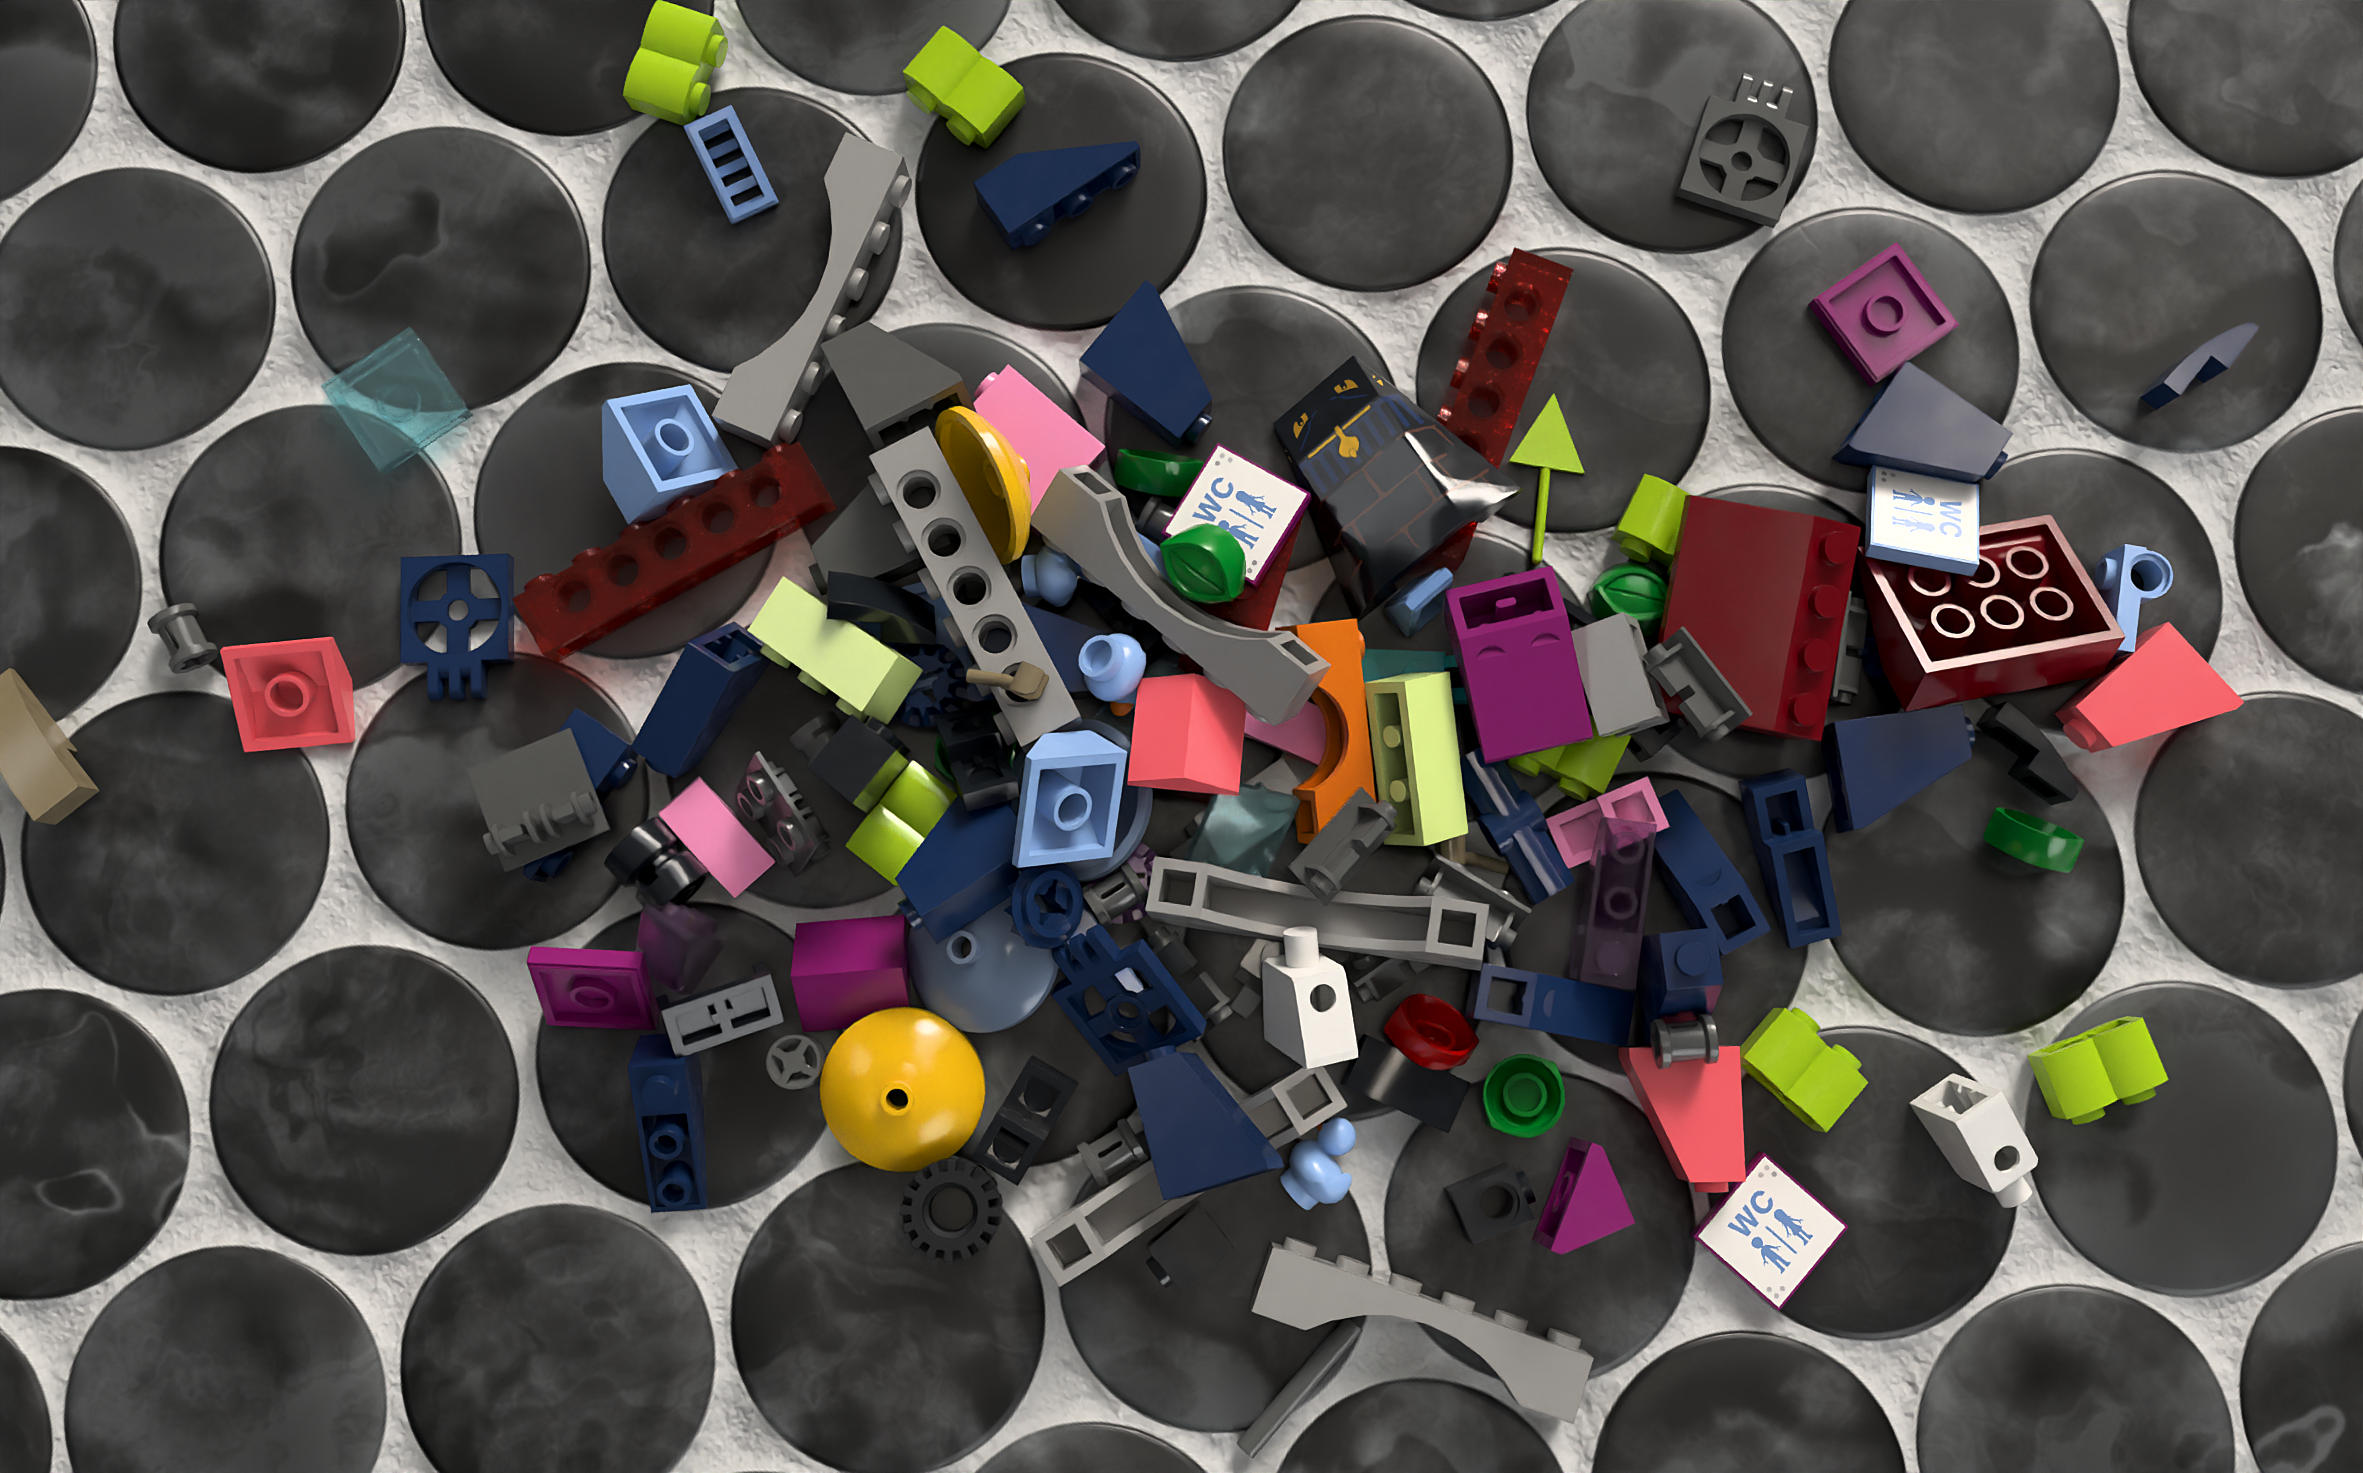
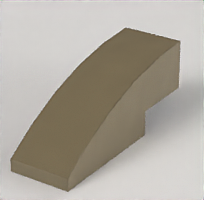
M9 668L0 675V774L33 821L56 825L100 790L73 757L78 752L18 673L14 669Z

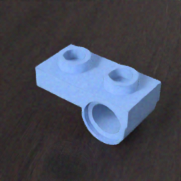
M2124 544L2104 554L2095 568L2094 586L2098 589L2099 594L2126 636L2111 661L2135 652L2140 604L2165 594L2173 581V571L2168 560L2157 552L2146 550V547ZM2131 569L2141 575L2144 582L2143 591L2133 584L2130 575Z

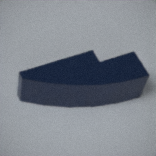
M1786 768L1738 781L1754 851L1786 946L1792 949L1842 935L1823 833L1814 827L1805 776L1791 768Z

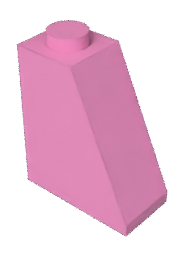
M1009 364L999 375L995 372L989 374L976 389L974 397L977 400L973 403L976 412L1005 436L1015 452L1022 456L1028 466L1032 500L1031 516L1059 469L1086 464L1096 472L1107 460L1106 448L1101 442ZM1030 524V532L1038 537L1041 532Z

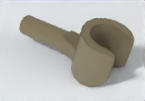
M1021 661L1014 677L1005 673L968 669L966 681L1001 687V689L1009 690L1026 700L1034 701L1042 695L1049 681V676L1041 668Z
M1466 835L1434 843V854L1438 853L1450 861L1470 867L1475 866L1506 875L1509 865L1506 861L1481 855L1477 852H1466Z

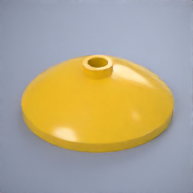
M954 406L942 411L936 421L935 441L1000 564L1004 565L1013 562L1022 555L1030 532L1032 500L1028 466L1022 456L1015 452L1005 436L980 414L962 406Z
M914 1007L882 1009L868 1014L853 1023L832 1046L825 1060L820 1079L822 1111L835 1138L850 1154L860 1161L887 1171H918L929 1164L950 1158L960 1150L973 1134L985 1103L986 1084L984 1069L971 1041L961 1030L936 1013ZM893 1089L903 1090L908 1096V1103L903 1106L892 1104L889 1100V1091Z

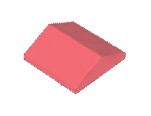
M333 637L228 646L220 650L244 752L350 743L355 740L352 678Z
M1195 673L1141 678L1137 688L1127 785L1238 796L1246 718L1245 702L1229 689L1221 688L1205 676Z

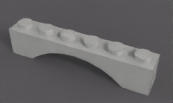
M845 132L824 177L830 201L832 236L828 262L819 288L803 315L781 339L758 356L734 367L712 414L723 430L779 454L785 441L792 442L798 434L803 420V413L799 411L807 394L814 395L823 380L825 366L822 365L825 354L820 344L845 332L847 319L844 318L848 306L851 300L858 301L861 298L868 282L869 273L865 270L873 253L879 255L883 251L890 234V225L887 223L894 208L903 207L912 186V179L909 178L904 156Z
M1086 464L1058 470L1033 512L1030 524L1043 534L1042 540L1053 550L1071 557L1082 567L1081 571L1088 580L1096 585L1107 587L1122 600L1121 604L1129 614L1140 620H1146L1163 634V641L1171 649L1190 656L1203 667V673L1208 680L1221 688L1229 689L1244 701L1245 709L1254 718L1264 723H1270L1275 727L1296 717L1332 665L1290 631H1262L1237 626L1208 614L1181 596L1163 577L1145 551L1133 525L1126 497Z
M1155 856L1145 911L1155 923L1283 942V932L1286 929L1309 926L1317 929L1318 947L1481 971L1490 904L1436 896H1394L1339 891L1329 904L1324 906L1304 885L1253 876L1206 863Z
M1301 1065L1238 1103L1275 1150L1303 1135L1348 1106L1324 1066L1306 1069ZM1152 1158L1033 1231L1030 1239L1057 1285L1061 1287L1204 1192L1182 1199L1163 1201Z
M1286 1236L1283 1245L1270 1241L1249 1304L1252 1312L1302 1330H1308L1332 1320L1362 1315L1395 1316L1427 1324L1457 1338L1479 1354L1497 1373L1511 1397L1520 1406L1574 1424L1594 1359L1586 1351L1579 1348L1580 1338L1553 1328H1549L1547 1337L1526 1330L1528 1320L1496 1309L1494 1318L1473 1311L1474 1301L1444 1291L1441 1300L1420 1293L1422 1283L1402 1275L1391 1273L1388 1282L1367 1275L1370 1265L1347 1256L1338 1255L1336 1263L1315 1256L1316 1246Z

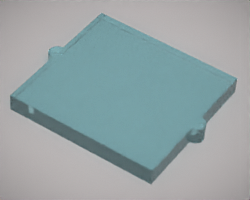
M1240 782L1238 796L1213 794L1184 860L1211 864L1232 871L1266 878L1301 800L1295 795L1267 789L1262 782H1257L1254 786Z

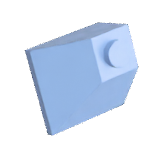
M690 384L606 400L601 406L603 481L628 525L672 515L731 482L741 474Z
M1091 730L1044 733L1025 758L1012 864L1017 868L1112 857L1127 751Z

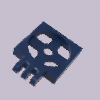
M508 553L401 557L400 663L406 666H427V693L430 701L444 699L445 679H449L450 698L452 700H464L466 697V678H471L472 698L486 699L488 694V663L514 662V557ZM481 569L486 572L496 584L500 598L478 599L472 594L471 570ZM434 571H447V593L440 600L418 601V586ZM459 600L466 602L468 605L467 616L462 620H453L449 615L450 605ZM499 620L495 631L489 639L479 647L471 650V630L480 621ZM418 623H441L447 628L446 653L436 652L421 641L418 637Z
M1097 924L1087 929L1086 936L1080 933L1069 939V945L1064 943L1056 948H1052V957L1067 978L1056 984L1051 996L1115 1077L1128 1071L1127 1068L1145 1063L1143 1057L1145 1052L1168 1045L1178 1047L1203 1034L1207 1024L1206 1020L1143 939L1121 950L1104 927ZM1125 968L1137 969L1144 974L1152 986L1138 993L1126 990L1115 974ZM1093 985L1107 1004L1104 1010L1091 1016L1085 1002V990ZM1124 1002L1131 1003L1138 1009V1015L1134 1018L1125 1017L1119 1012L1118 1005ZM1168 1005L1176 1016V1022L1173 1028L1166 1035L1162 1036L1149 1020L1151 1012ZM1115 1030L1131 1033L1138 1043L1118 1039L1109 1033Z

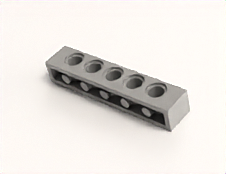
M927 426L870 455L869 458L877 472L869 475L868 479L882 506L893 501L901 517V520L892 524L907 553L918 549L927 566L917 572L932 601L943 597L952 614L942 620L957 649L968 645L977 662L967 669L1005 673L1014 677L1021 661L1041 668L1049 676V681L1042 695L1037 700H1028L1026 702L1011 700L1007 696V690L1001 689V687L976 684L982 697L993 692L1002 712L994 715L993 718L1007 745L1009 746L1018 741L1023 752L1027 753L1044 733L1067 732L1082 724L1079 711L929 427ZM919 487H929L936 492L935 498L929 506L916 509L908 505V497L913 490ZM954 534L961 539V544L953 555L941 557L932 552L933 544L939 536ZM969 581H978L986 586L984 598L974 605H965L957 600L959 588ZM996 628L1007 630L1012 635V640L1005 651L993 654L982 648V640L987 632Z

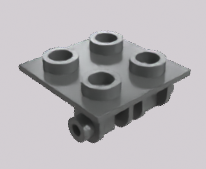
M571 728L466 770L489 832L483 835L484 843L491 855L498 853L505 872L610 830Z
M760 751L754 753L736 788L739 792L737 794L739 805L748 819L753 822L757 820L769 837L767 838V846L775 861L782 867L787 865L794 877L801 873L810 858L813 862H816L832 851L827 844L830 837L816 817L805 821L812 814V810L810 807L800 811L797 809L796 806L804 800L801 794L789 797L796 793L797 788L783 767L777 768L773 761L767 763Z

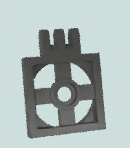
M1743 73L1733 101L1710 94L1705 102L1675 196L1774 228L1780 220L1809 126L1785 119L1793 93L1792 88L1782 86L1777 95L1776 103L1768 102L1774 83L1763 79L1756 97L1749 95V91L1752 88L1754 76ZM1725 120L1742 125L1736 143H1732L1730 146L1706 139L1708 131ZM1762 131L1778 136L1786 151L1783 164L1761 157L1757 147ZM1738 153L1747 155L1751 161L1750 168L1746 171L1735 169L1732 165V157ZM1700 162L1719 167L1722 176L1725 178L1720 193L1706 180ZM1754 179L1776 186L1775 191L1764 198L1753 201H1740L1745 184L1750 183Z

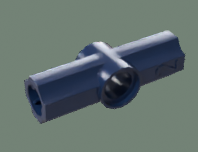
M1481 747L1460 758L1463 790L1478 813L1476 820L1480 830L1494 852L1499 857L1505 858L1532 905L1540 903L1574 883L1575 879L1546 833L1548 825L1539 806L1525 789L1520 790L1503 760L1485 764Z

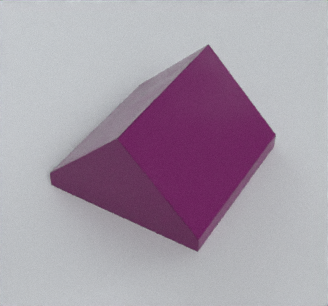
M904 914L796 923L791 981L803 1032L847 1029L862 1017L875 1011L892 1007H912L907 959V926Z
M1572 1136L1532 1237L1534 1241L1560 1255L1635 1224V1220L1604 1148L1595 1143Z

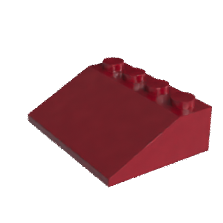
M1695 495L1685 496L1657 645L1665 642L1681 627L1684 626L1753 713L1738 725L1737 729L1782 739L1821 741L1861 527L1810 514ZM1658 682L1667 712L1686 717L1678 707L1684 702L1678 693L1670 697Z
M2052 515L1979 526V566L1973 576L1866 557L1865 546L1857 548V565L1882 669L1905 712L2099 677L2126 637Z

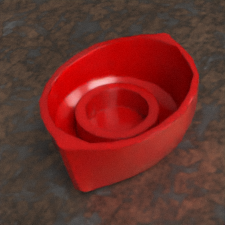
M1418 993L1410 995L1398 1006L1384 1027V1032L1403 1055L1416 1064L1432 1070L1443 1071L1464 1065L1479 1044V1038L1471 1025L1458 1010L1442 999L1428 994Z

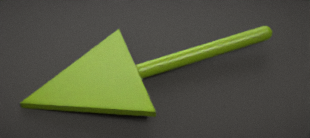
M1554 393L1508 461V463L1540 468L1531 559L1535 565H1539L1542 562L1550 471L1555 470L1579 475L1585 474Z

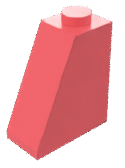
M2169 622L2144 631L2136 638L2134 653L2111 661L2101 676L2094 677L2054 714L2064 724V733L2075 745L2082 749H2088L2090 753H2094L2236 710L2244 701Z
M1719 1046L1717 1063L1706 1064L1703 1059L1671 1063V1066L1667 1069H1658L1653 1057L1652 1047H1618V1059L1677 1179L1694 1183L1695 1192L1706 1193L1728 1192V1182H1746L1740 1046Z

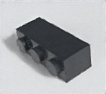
M851 714L808 768L855 806L870 814L895 780L910 764L905 757L911 750L898 739V736L873 716L864 724Z

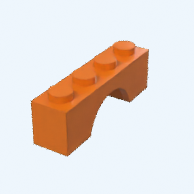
M1357 619L1275 627V631L1292 632L1332 665L1310 696L1320 709L1325 723L1326 743L1324 753L1312 775L1292 789L1298 843L1309 844L1359 787H1362L1377 804L1379 803L1378 794L1375 792L1373 768L1375 765L1372 741L1369 738L1368 708L1361 662L1365 655V642L1362 633L1358 630Z

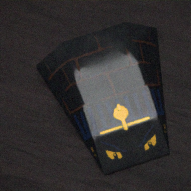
M1354 355L1273 423L1298 486L1311 493L1312 500L1307 508L1353 619H1357V622L1398 591L1394 582L1470 521L1483 523L1524 490L1513 479L1503 474L1480 453L1465 444L1451 433L1447 427L1433 416L1427 414L1413 403L1410 398Z

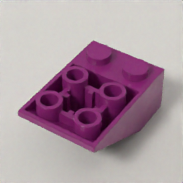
M1553 566L1446 590L1443 618L1485 764L1593 739L1569 619Z

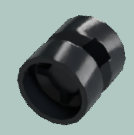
M653 817L636 827L613 848L604 861L605 867L625 888L632 886L637 888L636 900L656 921H661L678 910L699 891L710 876V872L690 851L679 852L677 850L678 838L659 817Z

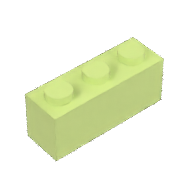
M784 576L747 630L765 643L760 650L762 654L786 669L791 662L802 669L797 677L801 682L824 696L830 689L840 696L835 705L849 716L853 714L861 722H864L869 715L888 725L923 672L922 668L883 641H880V639L854 621L827 619V603Z
M1450 672L1405 673L1365 682L1379 802L1380 800L1389 802L1398 812V815L1393 820L1397 826L1384 840V844L1427 846L1469 833Z

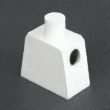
M1299 926L1286 929L1283 932L1285 955L1267 958L1262 964L1264 1039L1306 1069L1358 1058L1348 984L1343 966L1319 953L1316 928Z
M1952 1073L1909 1103L1955 1172L1962 1179L1994 1193L2004 1208L2020 1205L2031 1196L2032 1190L2023 1175L2036 1167L2038 1158L2001 1091Z

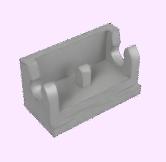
M1622 612L1571 631L1581 680L1599 736L1607 737L1615 734V737L1618 738L1658 724L1670 722L1658 681L1651 672L1648 673L1645 669L1649 664L1643 658V655L1648 651L1636 618Z

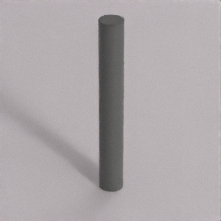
M1351 1318L1342 1319L1238 1440L1237 1445L1248 1456L1254 1458L1359 1336L1363 1331L1362 1328Z

